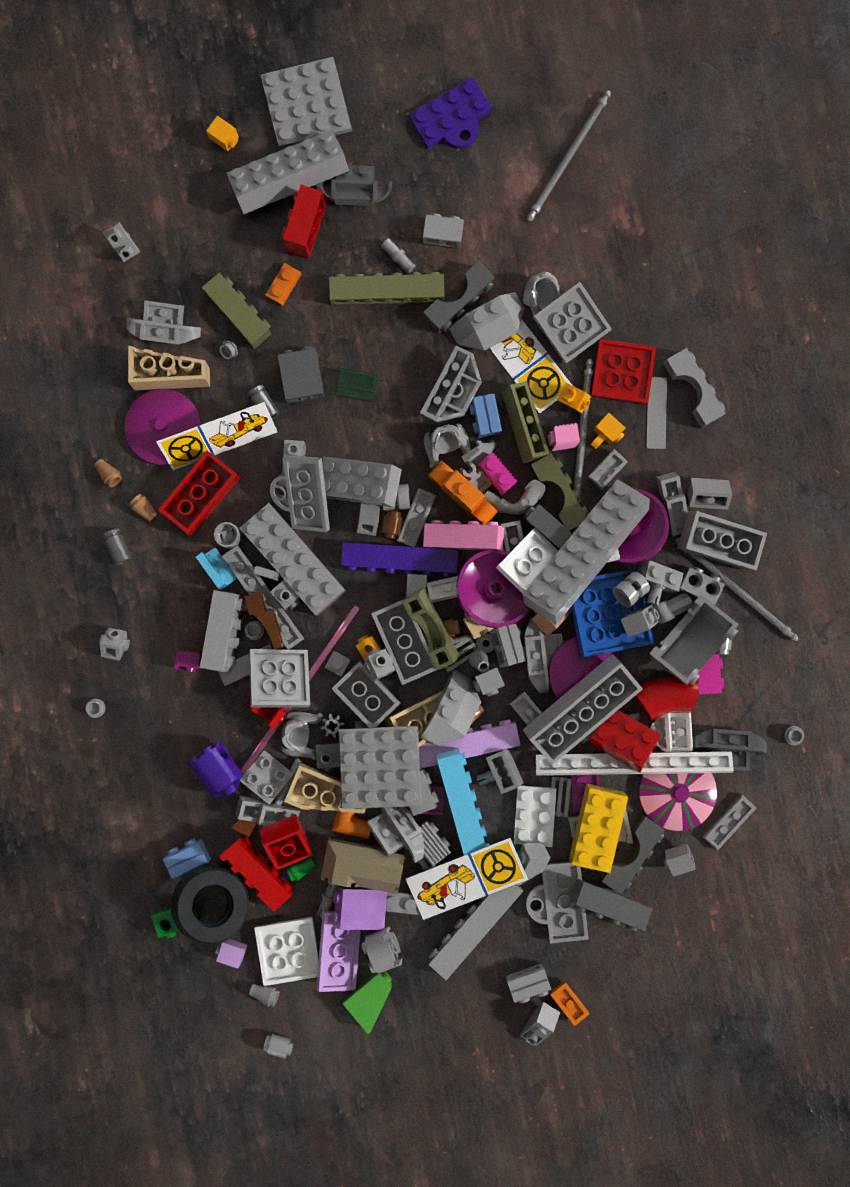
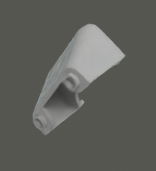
M702 595L695 600L693 607L688 610V613L664 641L660 642V647H655L650 652V659L685 685L689 683L693 685L700 677L698 675L700 670L728 638L732 640L739 632L736 630L739 624Z

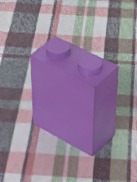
M337 886L333 896L335 912L332 913L333 926L339 930H384L387 892L363 887Z

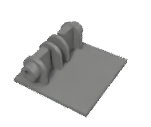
M264 750L242 776L240 782L270 805L294 774Z

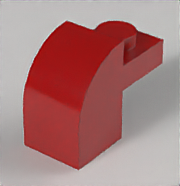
M250 698L246 702L251 711L263 717L266 723L274 729L282 722L286 714L284 707H251Z

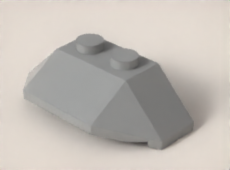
M515 292L500 295L464 315L449 330L458 346L485 351L518 332L524 307Z
M455 346L420 412L421 415L435 422L465 415L482 383L473 353Z
M455 669L452 670L421 738L436 746H440L466 736L481 704V700L470 677Z

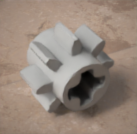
M329 714V720L322 719L325 726H322L321 729L327 731L325 736L333 734V737L336 738V732H339L340 727L345 724V722L339 721L340 715L333 718V715ZM331 721H333L334 724L337 723L338 725L335 728V731H333L332 728L328 727Z

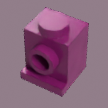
M177 650L174 669L179 670L184 667L185 671L195 672L196 669H204L200 668L202 653Z

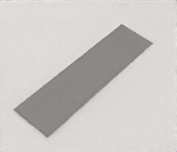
M652 377L647 408V448L649 449L666 448L667 378Z

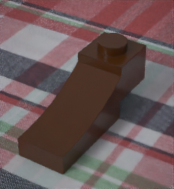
M259 592L244 596L246 600L243 601L245 612H249V615H254L263 624L270 636L274 649L284 647L275 610L266 609L263 593Z

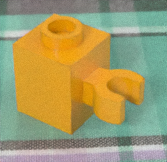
M566 383L557 400L563 405L582 413L588 408L591 396Z
M608 413L594 428L598 436L591 445L597 449L604 440L609 445L614 441L618 443L624 436L622 432L626 427Z

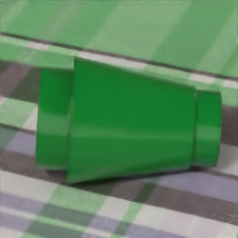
M311 857L291 864L285 869L293 882L295 880L299 881L316 866Z

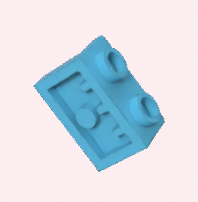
M213 548L206 554L200 553L196 556L218 589H224L237 579L216 548Z

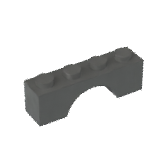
M478 261L465 273L467 285L465 294L454 302H443L437 299L423 312L424 319L438 333L442 330L444 332L452 326V321L456 317L458 319L461 318L466 312L465 309L470 304L472 306L475 305L483 292L487 293L494 286V275Z
M642 814L632 828L637 842L634 854L625 862H613L611 872H602L599 877L600 880L621 895L623 892H627L632 884L631 880L634 875L637 876L641 872L645 859L648 860L653 854L652 849L655 844H659L662 841L665 830Z

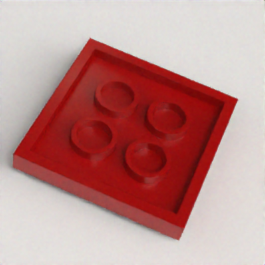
M599 339L591 396L647 405L656 347Z

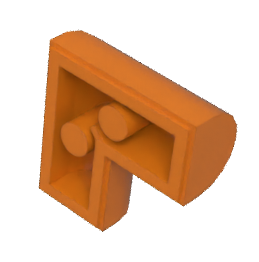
M336 811L331 831L369 840L371 833L367 825L369 819L355 816L356 813Z

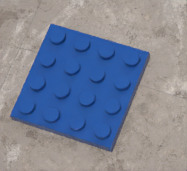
M638 569L595 576L571 606L581 658L654 644L651 629L628 637L621 622V619L626 615L646 607L644 596L638 598L636 603L627 608L621 605L613 594V588L621 581H624L632 572H637Z

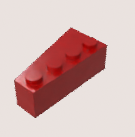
M241 835L219 858L223 862L227 859L231 865L230 869L235 874H242L244 883L252 889L255 887L257 889V896L274 912L292 896L293 887L287 880H283L279 876L280 872L276 870L274 865L270 866L266 861L267 857L265 854L255 849V844L251 838Z

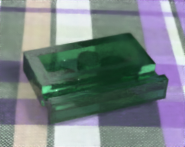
M341 368L336 396L374 403L379 375Z

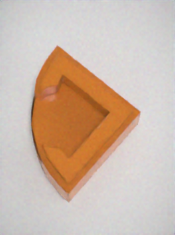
M239 820L232 828L249 837L257 822Z

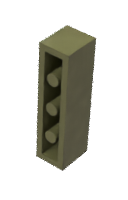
M218 273L202 287L203 290L254 349L272 335L269 330L271 326L264 318L260 319L256 315L258 311L252 304L249 306L244 301L246 297L240 290L235 291L232 288L234 285L227 276L223 277Z
M526 381L509 385L501 394L522 462L527 464L538 461L549 455V450L528 383Z

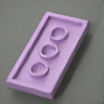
M323 911L316 988L318 992L356 990L360 930H339L334 927L332 913L335 911Z

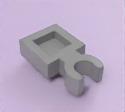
M469 461L470 470L465 471L461 467L460 471L464 476L468 477L467 480L480 492H483L492 483L480 468L476 471V466Z

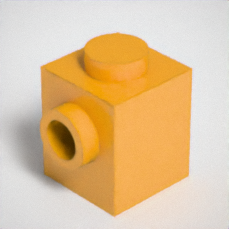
M216 116L206 130L209 139L227 152L238 142L239 136L236 128L219 116Z
M365 635L357 640L359 644L356 647L364 661L369 656L368 653L377 648L381 651L373 636L368 637V635Z

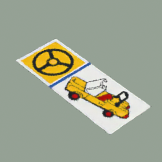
M522 319L516 334L490 348L516 383L527 381L534 406L539 414L557 401L566 383L572 385Z
M265 402L156 442L172 470H176L198 462L207 450L213 455H217L277 433V429Z
M511 838L406 878L423 920L528 880Z

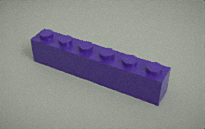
M343 542L341 566L346 567L345 570L357 571V568H365V572H376V569H384V573L395 574V570H401L403 574L407 575L414 574V571L422 572V575L433 576V573H441V577H452L453 574L457 573L458 550Z

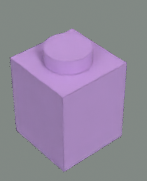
M232 939L219 943L215 954H218L216 961L239 968L247 944Z

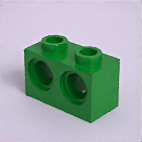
M192 903V912L199 921L194 903ZM170 907L158 910L151 915L158 938L165 936V939L177 935L176 932L180 931L172 919ZM163 920L170 921L171 927L164 926Z

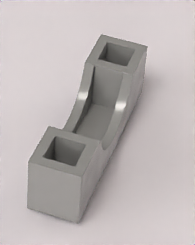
M685 348L668 358L663 365L672 380L681 379L688 381L696 389L698 402L692 414L702 429L725 415V407L714 395L715 390L711 384L707 383L704 371L698 368L695 363L696 358L694 354Z

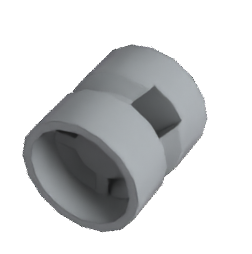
M399 484L395 507L399 509H410L408 484ZM383 506V511L394 510L395 507Z
M224 522L216 527L214 538L222 547L233 549L237 545H241L243 532L236 525Z
M632 572L624 581H621L613 588V594L621 605L629 608L638 601V598H642L649 592L650 586L643 575L638 572Z

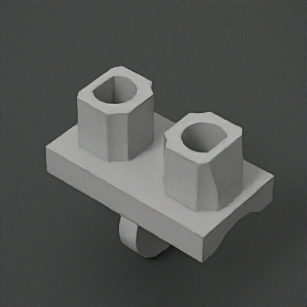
M120 222L103 231L104 236L123 262L140 252Z

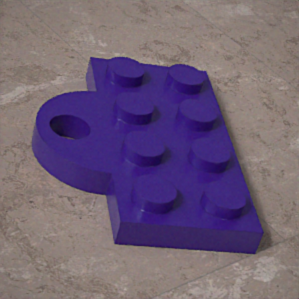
M471 77L410 113L409 119L427 149L443 140L453 148L463 149L475 142L479 132L478 120L491 113L492 107L474 77ZM462 133H467L470 138L464 141L459 136Z

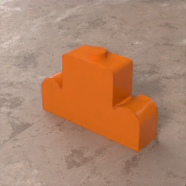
M440 461L428 474L429 479L471 517L480 522V525H486V522H490L498 513L484 499L485 495L461 473L457 470L453 471L443 461Z

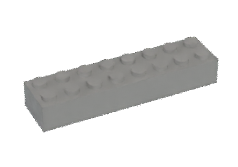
M617 479L524 592V604L554 625H557L648 512L650 499Z

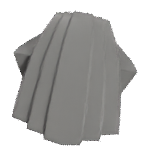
M541 272L528 279L524 291L523 304L531 308L533 316L561 296L560 285L556 277L549 272Z

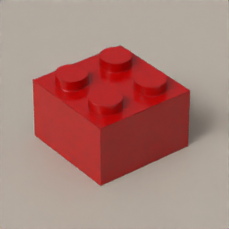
M296 814L260 828L262 845L276 870L313 856L310 840Z

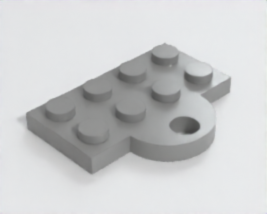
M285 455L283 457L284 473L277 476L270 485V495L273 501L281 509L290 511L292 529L327 532L330 526L322 458ZM277 488L282 489L284 495L279 494Z
M570 861L548 863L542 872L543 884L534 886L526 897V908L530 917L538 923L547 924L550 944L589 939L586 912L574 908L575 904L569 901L576 880H582L581 867L572 865ZM533 900L541 902L539 909L534 910L530 907Z

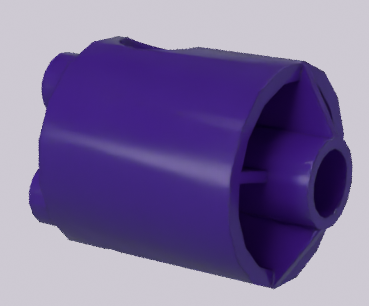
M220 741L212 746L210 745L201 751L200 755L187 762L211 798L227 797L238 789L241 777L243 776V773Z

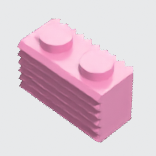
M571 423L566 426L564 424L563 426H555L549 432L547 439L548 445L552 446V450L570 449L578 445L580 439L576 423L574 425Z

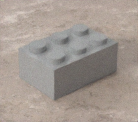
M361 661L332 688L369 728L377 727L401 703L379 679L373 680L371 674L367 673Z

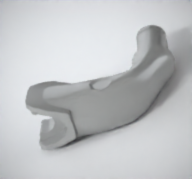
M536 479L532 480L525 487V492L521 499L515 504H511L505 499L501 500L489 490L484 494V499L498 513L520 515L526 513L541 499L545 492V485Z

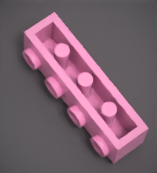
M433 520L431 524H425L423 547L503 551L504 527L499 526L498 522H486V525H479L480 522L468 521L467 525L461 524L460 521H450V524H443V521Z

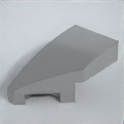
M481 440L476 441L477 447L462 456L469 469V461L478 467V464L492 453L497 446L494 440H490L488 443H482Z

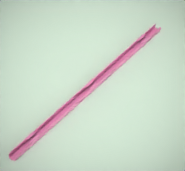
M357 606L352 608L310 669L309 682L359 611ZM284 707L286 709L284 718L292 707ZM280 724L275 729L270 727L241 769L242 773L245 774Z

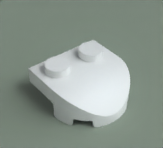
M674 712L664 714L652 723L651 729L661 734L657 746L662 751H693L691 713Z

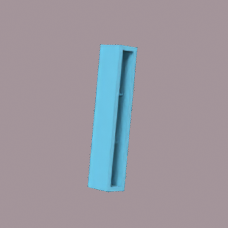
M459 748L436 754L464 856L490 846L489 843L485 844L484 837H487L484 825L480 826L479 824L482 816L479 807L475 808L474 801H477L474 789L470 790L469 783H472L469 771L465 772L463 765H467L464 753L460 754Z

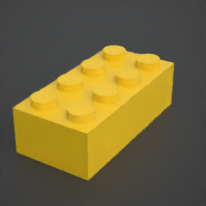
M586 783L569 855L572 865L607 873L611 872L628 800L625 792Z

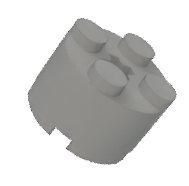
M390 927L366 935L365 942L362 943L363 952L368 954L370 960L369 967L372 973H382L402 965V958L398 959V953L401 952L394 932L389 933Z

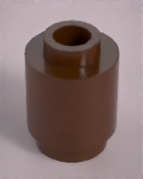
M386 510L381 527V533L384 534V538L395 539V536L400 535L402 523L400 512Z

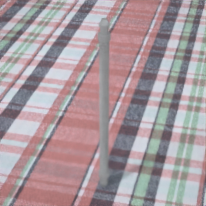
M609 90L603 93L602 98L598 99L596 107L558 165L538 200L530 208L531 212L527 215L528 222L534 220V216L540 212L544 201L577 151L602 108H605L607 99L610 98L611 94Z
M592 359L586 361V369L584 370L583 391L589 395L591 391V377L593 376ZM588 408L581 413V423L579 425L580 442L577 445L575 483L573 489L577 490L579 496Z
M677 538L675 540L677 545L679 544L680 538ZM684 551L696 559L698 563L702 564L711 574L719 577L722 583L732 589L734 593L736 592L741 599L745 600L747 604L751 605L764 618L768 619L777 629L781 630L784 636L790 637L792 641L798 640L797 634L791 632L792 629L789 626L781 623L779 619L762 607V605L758 604L743 589L741 590L736 583L732 582L730 578L726 577L713 564L709 563L706 558Z

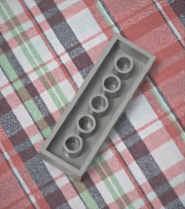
M329 130L227 172V176L243 214H246L294 194L296 190L299 191L300 185L311 187L349 171L344 153L333 131Z
M270 503L265 505L240 527L242 532L316 616L346 592L343 586Z
M612 654L527 725L523 731L553 765L643 688Z

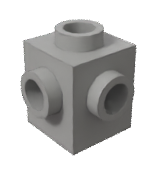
M108 628L105 634L101 635L99 641L101 657L120 661L124 651L128 650L130 641L127 639V631Z
M377 648L368 653L369 656L365 659L364 667L367 673L371 674L374 681L395 671L393 657L390 653H387L386 649L380 651Z

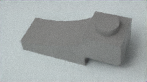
M672 472L656 478L659 494L668 515L670 533L672 536H676L682 533L688 510L685 495L682 493L680 476Z
M239 796L235 815L238 820L257 822L258 825L268 826L295 814L299 817L300 810L272 803L269 805L258 798Z

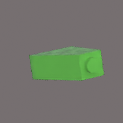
M386 971L373 973L356 987V990L349 993L343 1001V1005L367 1034L372 1031L392 987V978Z

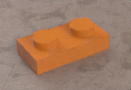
M284 263L265 294L266 297L283 306L299 280L301 272Z
M566 981L550 992L552 998L574 1026L590 1014Z

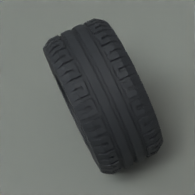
M217 866L196 868L188 872L187 875H184L174 889L170 907L172 919L176 927L186 937L197 943L211 945L225 942V940L233 937L246 921L245 919L249 911L248 892L241 879L227 869ZM217 886L227 896L225 913L214 923H202L195 918L192 912L193 899L203 887Z

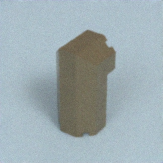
M329 838L321 880L324 881L325 878H328V883L344 887H351L352 883H356L355 887L398 894L405 852L396 851L387 856L380 847Z

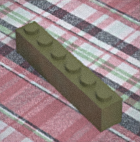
M412 272L410 275L392 273L385 276L381 273H374L372 276L336 274L334 277H329L331 305L434 303L437 299L444 302V274L439 272H430L425 275H421L419 272Z

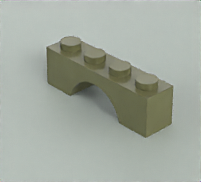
M551 453L531 464L541 483H553L563 490L565 504L559 513V517L564 527L573 532L588 516L589 512L585 506L581 507L578 502L581 500V497L576 489L572 491L569 485L572 481L567 473L563 474L560 469L563 464L559 457H554Z
M425 588L407 595L402 603L409 617L417 621L423 629L429 645V655L437 670L455 663L459 653Z

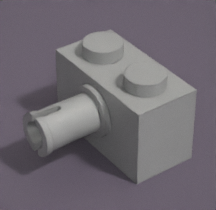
M653 561L639 563L637 572L646 578L651 587L646 603H651L652 606H659L662 591L665 593L679 592L684 573Z
M509 748L486 757L491 770L477 775L478 781L484 779L479 782L481 787L496 781L501 794L518 788L524 783Z

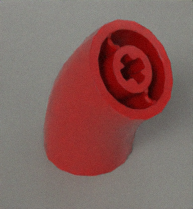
M673 675L656 678L640 684L643 689L633 698L651 721L668 713H691L698 697L699 680L693 685L691 683L685 685Z

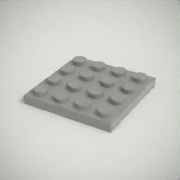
M333 57L261 75L279 150L332 130L334 135L352 131Z
M418 726L339 729L342 809L422 805Z

